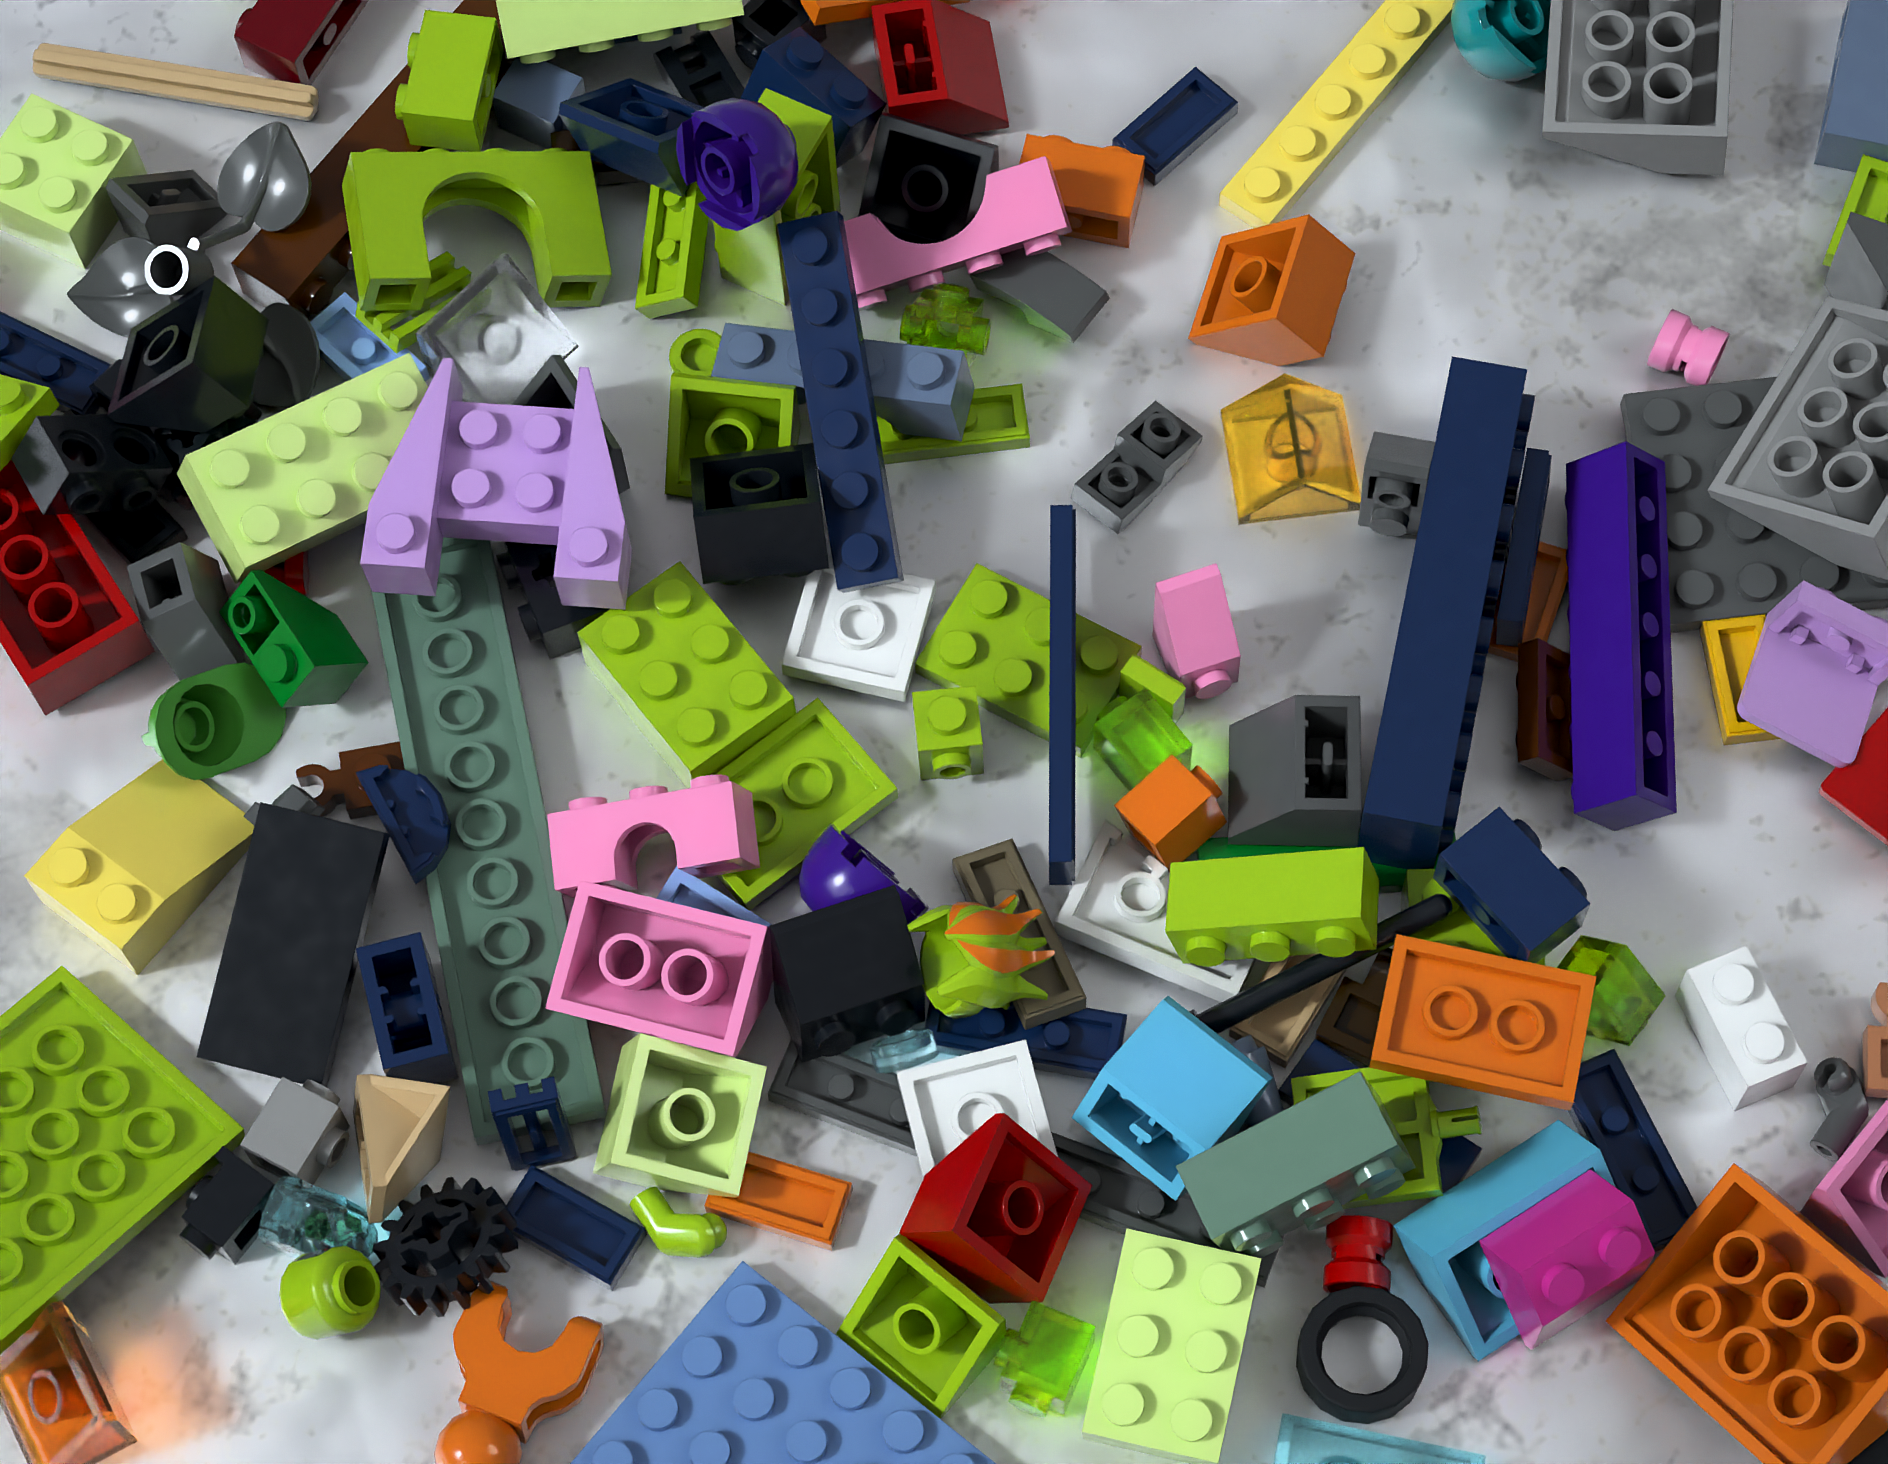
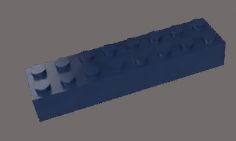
M1453 356L1451 359L1362 814L1358 847L1365 848L1371 863L1402 869H1434L1436 855H1439L1448 848L1453 841L1535 401V395L1523 393L1527 369Z

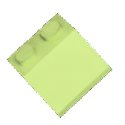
M639 1033L625 1043L621 1049L593 1174L648 1188L656 1186L659 1190L725 1197L739 1196L767 1067Z

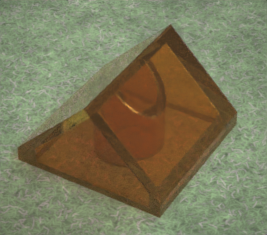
M62 1301L50 1303L35 1319L32 1327L0 1357V1405L27 1464H96L138 1442V1439L84 1324Z

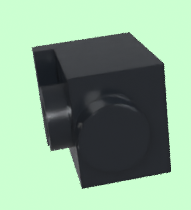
M750 0L743 7L744 15L732 17L736 44L735 51L740 60L751 70H754L764 48L798 27L805 30L820 44L827 38L826 24L814 26L800 0Z
M222 1146L214 1156L221 1165V1169L214 1177L208 1175L203 1178L188 1196L186 1201L187 1210L181 1216L187 1226L179 1234V1237L208 1260H211L218 1252L236 1265L286 1201L272 1181Z

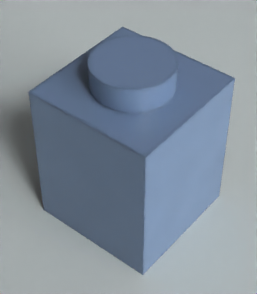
M516 57L494 92L492 103L498 127L545 149L552 148L550 133L568 130L559 116L560 102L583 95L586 92L582 77L546 61L524 64L520 62V57Z

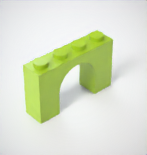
M375 148L364 152L350 153L342 183V191L361 311L422 309L431 281L423 222L437 211L459 205H472L492 210L507 218L521 231L531 250L541 308L600 307L612 272L590 151H568L563 148H549L543 151H508L503 148H491L475 152H450L443 148H433L423 152H390L386 149Z

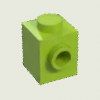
M976 685L912 692L920 779H958L967 775L984 774L983 742Z

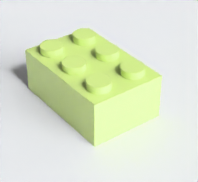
M1126 1228L1083 1423V1439L1189 1464L1219 1463L1261 1258Z

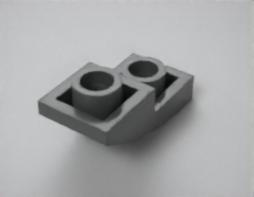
M1024 247L1002 254L1003 265L988 271L969 275L978 290L1021 308L1029 324L1072 343L1077 340L1110 299L1106 290L1049 252L1026 256Z
M1155 400L1117 434L1113 450L1074 484L1071 499L1119 534L1177 474L1201 444L1203 435Z

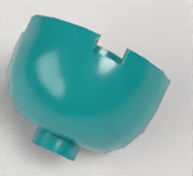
M1455 0L1452 7L1451 24L1454 41L1460 54L1474 70L1490 79L1515 82L1546 70L1551 0Z

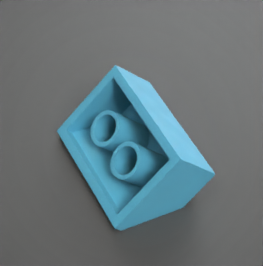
M1560 1120L1552 1123L1443 1193V1196H1438L1393 1225L1416 1277L1470 1354L1477 1361H1480L1520 1335L1479 1241L1590 1169L1615 1187L1600 1149Z

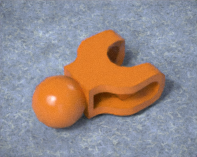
M493 1281L490 1282L494 1290L490 1294L476 1289L471 1295L470 1307L463 1311L453 1332L456 1356L462 1376L466 1381L458 1399L462 1413L453 1417L439 1433L434 1452L435 1464H520L522 1456L520 1442L527 1444L535 1426L546 1418L558 1416L569 1411L579 1404L585 1396L604 1347L603 1324L587 1317L577 1316L569 1320L564 1331L551 1347L536 1353L517 1351L504 1341L506 1329L512 1316L508 1289Z

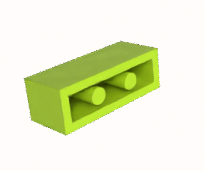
M1364 847L1172 862L1170 864L1165 932L1183 964L1192 963L1204 967L1217 966L1227 960L1256 958L1265 962H1279L1295 955L1322 954L1329 957H1345L1351 955L1354 951L1376 950L1380 880Z

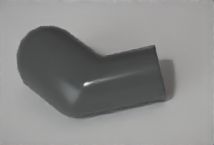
M1831 1057L1821 1061L1814 1072L1816 1090L1826 1119L1810 1141V1146L1822 1157L1831 1161H1838L1867 1118L1869 1107L1855 1070L1848 1066L1847 1062L1841 1058Z

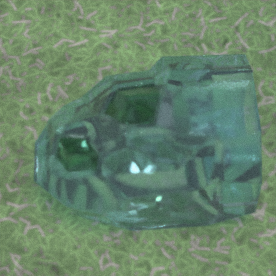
M284 1175L274 1185L264 1208L258 1237L265 1247L295 1259L302 1254L337 1246H348L357 1249L368 1258L373 1253V1244L378 1242V1231L374 1223H368L367 1212L359 1205L349 1201L346 1197L314 1186L302 1179Z

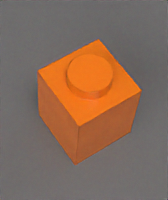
M1172 754L1114 804L1129 833L1156 860L1167 867L1169 873L1172 862H1183L1227 823L1216 801L1222 795V791L1215 781L1198 765L1189 771Z

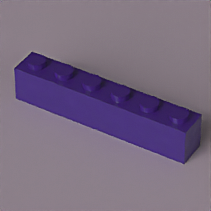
M1627 441L1567 463L1564 499L1567 510L1568 548L1566 550L1569 582L1567 618L1570 626V666L1568 674L1571 681L1572 722L1570 724V737L1572 740L1573 758L1571 795L1574 802L1575 815L1612 831L1677 813L1665 462Z

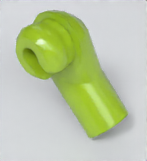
M656 1186L642 1191L629 1204L656 1247L668 1256L694 1258L708 1256L714 1249L721 1247L727 1238V1228L720 1216L715 1213H705L702 1216L700 1214H675Z

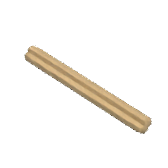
M49 43L40 44L34 50L32 58L33 73L36 76L69 83L305 121L313 119L314 115L317 114L319 105V92L314 86Z

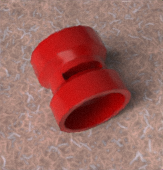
M1343 1215L1326 1225L1325 1244L1331 1249L1333 1260L1324 1266L1323 1290L1330 1294L1352 1286L1382 1288L1390 1293L1391 1271L1382 1262L1385 1260V1254L1393 1245V1225L1380 1218L1361 1215Z

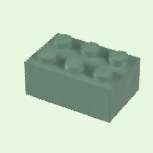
M1360 1071L1176 1165V1169L1211 1240L1223 1250L1257 1258H1263L1278 1250L1284 1244L1281 1236L1304 1224L1308 1230H1315L1337 1220L1345 1213L1342 1205L1365 1193L1369 1199H1376L1391 1193L1405 1183L1406 1180L1403 1174L1416 1168L1380 1096Z

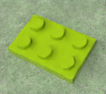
M977 563L916 660L915 673L945 689L976 685L978 706L1049 742L1050 600ZM1077 613L1076 756L1081 758L1119 695L1120 671L1132 655L1141 657L1142 646Z
M818 697L715 774L726 775L729 777V781H733L752 792L760 868L716 876L740 905L748 910H752L800 873L803 859L813 843L830 823L834 824L840 832L843 830L850 835L898 799V788Z

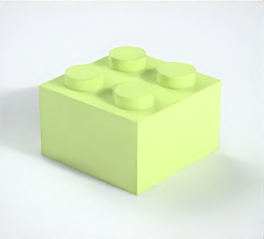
M31 93L0 138V230L86 269L119 221L106 190L109 179L147 174L134 140Z

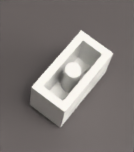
M1747 945L1687 969L1675 997L1733 1110H1739L1794 1087L1808 1061Z

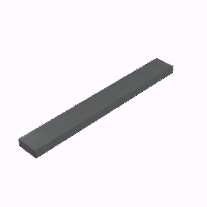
M792 1039L790 1040L767 1093L769 1101L917 1156L896 1073L845 1054L832 1057L821 1056L802 1063ZM1051 1132L1058 1157L1093 1185L1079 1218L1125 1235L1127 1228L1223 1250L1211 1240L1188 1192L1175 1201L1124 1159ZM1279 1249L1261 1258L1256 1285L1265 1288Z

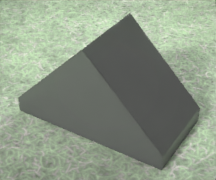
M194 170L110 178L106 186L107 193L124 232L130 237L148 239L158 246L173 245L187 248L191 238H200L228 214L220 207L217 192Z

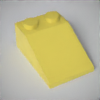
M162 759L67 827L24 877L43 904L135 974L139 975L249 850L254 825L243 817L246 814L203 781L200 779L191 780L177 775Z

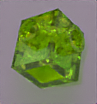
M946 283L934 284L933 290L924 289L912 305L906 304L900 326V341H905L910 345L964 351L968 367H970L977 354H986L989 344L991 319L982 318L985 299L970 297V290L963 286ZM941 322L959 324L958 332L946 331L942 327Z

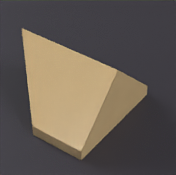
M374 1074L357 1075L353 1118L369 1224L383 1222L398 1206V1203L404 1200L440 1161L450 1086Z

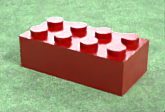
M10 460L0 472V643L46 716L156 651L140 620L73 515H43L13 461Z

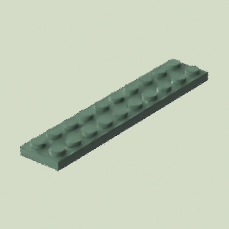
M443 537L436 596L372 592L404 768L413 774L418 775L419 773L426 776L444 799L451 822L448 849L437 868L426 876L425 879L473 1135L479 1146L501 1141L491 1113L487 1091L501 1088L504 1099L507 1100L516 1097L514 1085L528 1082L531 1094L543 1091L541 1079L554 1077L570 1125L604 1118L607 1112L588 1020L545 1009L566 933L568 919L563 895L554 888L548 820L492 544L488 540ZM548 1110L537 1111L543 1130L554 1129ZM523 1115L511 1117L517 1136L528 1135Z

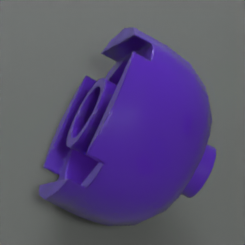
M730 98L715 102L691 113L693 116L680 124L677 130L676 142L680 172L686 186L697 182L700 191L706 198V200L698 203L705 215L723 228L739 231L770 217L783 207L797 184L798 154L796 140L792 131L774 112L759 102Z
M832 823L813 843L803 859L799 874L800 893L802 899L812 912L895 885L899 893L907 924L925 914L929 909L927 903L912 888L905 891L898 885L900 882L894 876L895 873L850 835L843 830L840 832Z

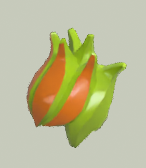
M1013 894L999 905L991 908L976 902H956L954 905H942L926 912L907 925L909 932H926L920 949V966L926 995L935 1009H939L950 1018L958 1019L975 1015L984 1007L990 1009L1002 1007L1007 1010L1010 1007L1009 1003L1017 999L1035 998L1047 1000L1048 993L1029 983L1019 975L1055 955L1054 950L1034 951L1047 944L1045 937L1024 938L1020 936L1043 911L1041 909H1034L1013 914L1019 900L1018 896Z

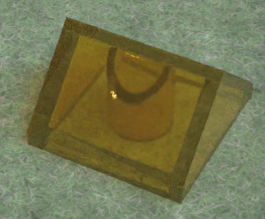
M1284 373L1220 410L1238 525L1360 510L1361 497L1341 394Z

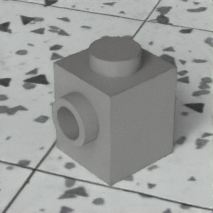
M282 1076L240 1145L254 1165L309 1193L324 1167L332 1168L343 1155L349 1141V1133L346 1131L350 1125L338 1106L341 1099L334 1092L309 1079L305 1081L303 1086H300Z

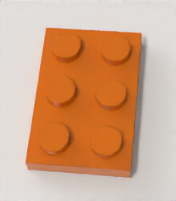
M1396 934L1369 1068L1570 1111L1575 1098L1596 976Z

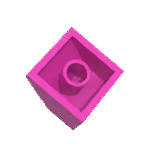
M1591 1169L1479 1241L1521 1338L1530 1350L1541 1345L1637 1282L1645 1273L1655 1255L1634 1201Z

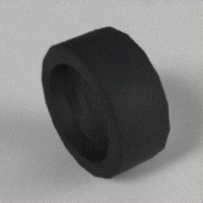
M1352 1286L1330 1293L1312 1308L1300 1331L1296 1368L1304 1391L1320 1410L1343 1422L1371 1424L1393 1417L1412 1401L1427 1369L1429 1343L1420 1318L1403 1299L1382 1288ZM1354 1316L1373 1317L1386 1324L1397 1336L1402 1349L1401 1369L1396 1379L1383 1390L1370 1394L1351 1393L1336 1385L1326 1373L1321 1358L1322 1343L1328 1331L1343 1319Z

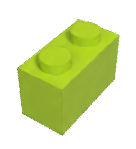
M425 10L420 33L413 32L409 39L407 61L411 72L408 84L401 83L399 85L395 101L396 118L404 121L410 145L469 152L481 151L504 52L496 18Z

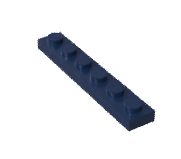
M832 211L778 223L837 590L846 593L904 581L843 215L838 211Z

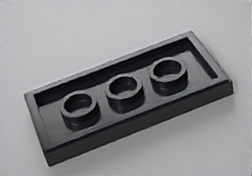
M260 802L196 1057L280 1079L283 1076L292 1082L304 1084L309 1079L327 1088L358 965L356 948L363 945L390 837L389 833Z

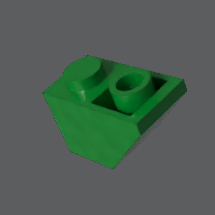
M251 570L219 611L281 708L336 704L369 663L338 615L262 570Z

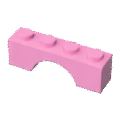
M1046 156L986 175L983 201L973 220L961 232L941 242L917 244L901 240L893 235L878 217L871 213L844 221L859 311L886 303L888 300L885 292L908 285L910 293H917L940 286L945 283L943 273L964 266L967 268L968 275L1003 265L1002 254L1023 247L1026 256L1050 251L1061 246L1059 236L1072 232L1052 164Z

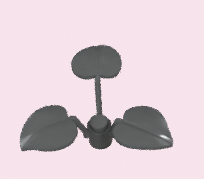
M276 121L257 129L240 143L225 162L218 179V203L226 213L242 217L240 222L201 239L191 238L187 248L173 245L158 246L152 241L140 237H127L118 240L101 253L86 275L67 292L70 300L96 324L115 334L129 337L131 328L174 302L172 296L182 297L214 276L212 263L205 254L206 249L248 232L254 222L261 229L271 232L285 230L296 223L304 214L309 204L312 182L307 163L289 127L282 122ZM276 302L269 304L261 312V314L269 319L263 343L265 353L258 365L252 388L254 392L253 402L267 406L290 408L310 398L319 375L320 350L316 333L305 315L286 303Z

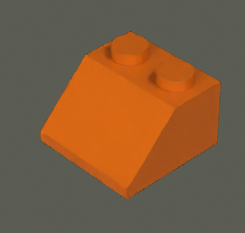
M1309 214L1221 236L1188 339L1199 346L1276 366L1324 357L1356 253Z

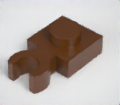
M399 741L339 752L341 769L330 771L324 766L310 764L296 770V776L301 787H309L311 785L323 786L321 794L314 798L325 808L320 815L321 817L330 814L337 805L345 803L346 811L351 820L378 815L355 772L378 765H388L389 769L405 770Z

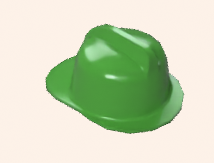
M244 662L226 664L180 680L167 689L165 693L159 696L150 711L148 721L149 732L141 737L143 743L153 747L155 752L177 775L191 780L212 778L221 773L252 763L269 753L282 736L286 721V708H281L254 665Z

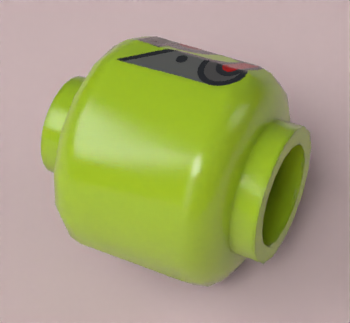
M337 1246L302 1254L288 1264L281 1277L279 1297L282 1312L289 1325L300 1335L318 1340L357 1332L370 1323L379 1308L381 1286L379 1276L371 1261L361 1251L348 1246Z

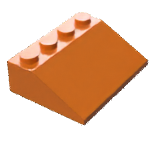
M1733 1163L1607 1318L1606 1322L1763 1464H1848L1888 1430V1286L1768 1185Z

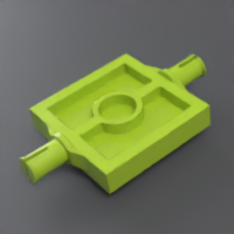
M1369 1067L1291 1078L1293 1102L1295 1105L1360 1071L1380 1096L1416 1167L1403 1174L1406 1180L1405 1183L1391 1193L1376 1199H1369L1365 1193L1342 1205L1343 1209L1443 1196L1439 1167V1156L1443 1145L1442 1139L1482 1134L1478 1106L1438 1112L1430 1097L1428 1080Z

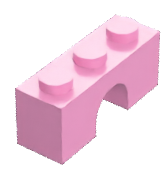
M706 775L690 780L691 788L668 792V788L665 786H645L629 791L630 799L607 803V799L604 797H585L572 800L568 803L569 810L547 814L554 888L556 891L572 898L576 896L580 880L623 891L638 889L636 874L638 854L648 840L664 833H669L674 841L678 869L697 878L760 868L752 792L733 781H729V777L726 775Z

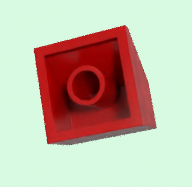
M995 1113L925 1174L899 1233L907 1237L989 1304L1043 1302L1093 1185L1005 1113Z

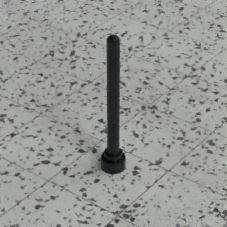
M1435 894L1377 924L1376 950L1354 951L1351 955L1345 957H1329L1316 954L1199 1014L1194 1009L1189 1012L1219 1034L1393 946L1396 934L1411 937L1448 918L1453 909L1452 902L1446 895Z

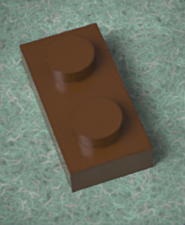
M1537 638L1518 644V672L1516 675L1518 731L1515 738L1518 763L1558 782L1573 777L1572 740L1570 737V724L1572 722L1571 681L1568 674L1570 654Z

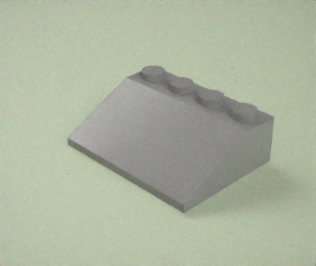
M1551 0L1542 138L1662 174L1724 175L1728 138L1734 0Z
M1827 296L1711 483L1708 492L1711 498L1835 565L1888 580V311Z

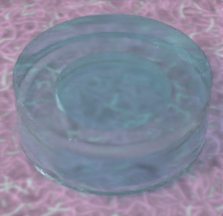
M928 1028L912 1029L899 1035L887 1036L874 1042L869 1049L876 1073H890L908 1069L928 1062L939 1055L934 1033Z

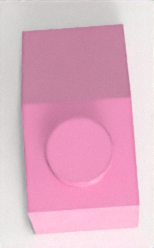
M1215 563L1157 582L1155 585L1152 636L1168 675L1185 685V699L1195 695L1198 699H1208L1222 694L1231 687L1232 683L1238 682L1241 655L1221 573L1217 564Z

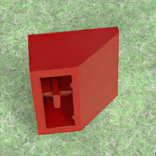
M906 0L871 6L874 49L883 100L887 103L885 106L886 113L960 135L1009 128L989 21L938 0Z

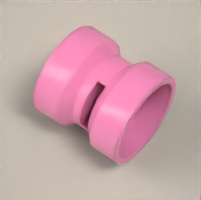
M1672 309L1654 343L1647 366L1663 373L1670 370L1682 371L1687 383L1693 386L1707 385L1725 349L1730 333L1714 326L1702 331L1698 329V326L1692 324L1690 316Z

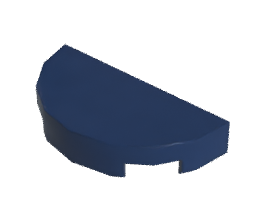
M378 765L355 772L416 885L437 868L448 849L451 822L441 793L426 776L419 773L416 775L407 770L389 769L388 765Z

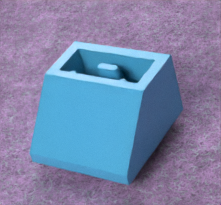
M1167 996L1102 1068L1071 1118L1176 1201L1188 1192L1176 1169V1165L1235 1136L1273 1077L1174 999Z

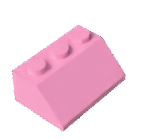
M580 880L545 1009L737 1057L768 1000L772 986L773 969L770 927Z

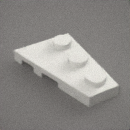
M1105 819L1055 920L1054 929L1057 935L1219 1002H1223L1241 993L1256 958L1227 960L1220 965L1212 967L1198 966L1192 963L1183 964L1165 932L1169 889L1168 868L1150 854L1146 858L1122 840L1123 832Z

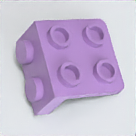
M1803 580L1767 613L1737 704L1739 715L1744 720L1835 767L1844 768L1848 766L1857 756L1878 685L1888 678V621L1877 616H1871L1837 598L1831 591L1816 587Z

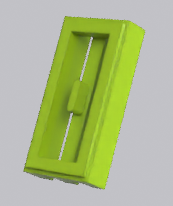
M446 251L429 261L431 281L421 310L361 311L358 301L355 317L397 354L486 302L488 286L481 280L473 284L470 281L472 272L465 266L456 269L454 267L455 257ZM454 290L458 292L430 309L431 303ZM410 315L415 317L394 330L390 328Z

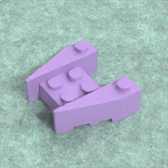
M443 358L368 505L360 564L372 592L436 596L443 537L557 545L553 578L562 605L625 610L632 547L589 367H579L574 409L463 402V388L453 358Z

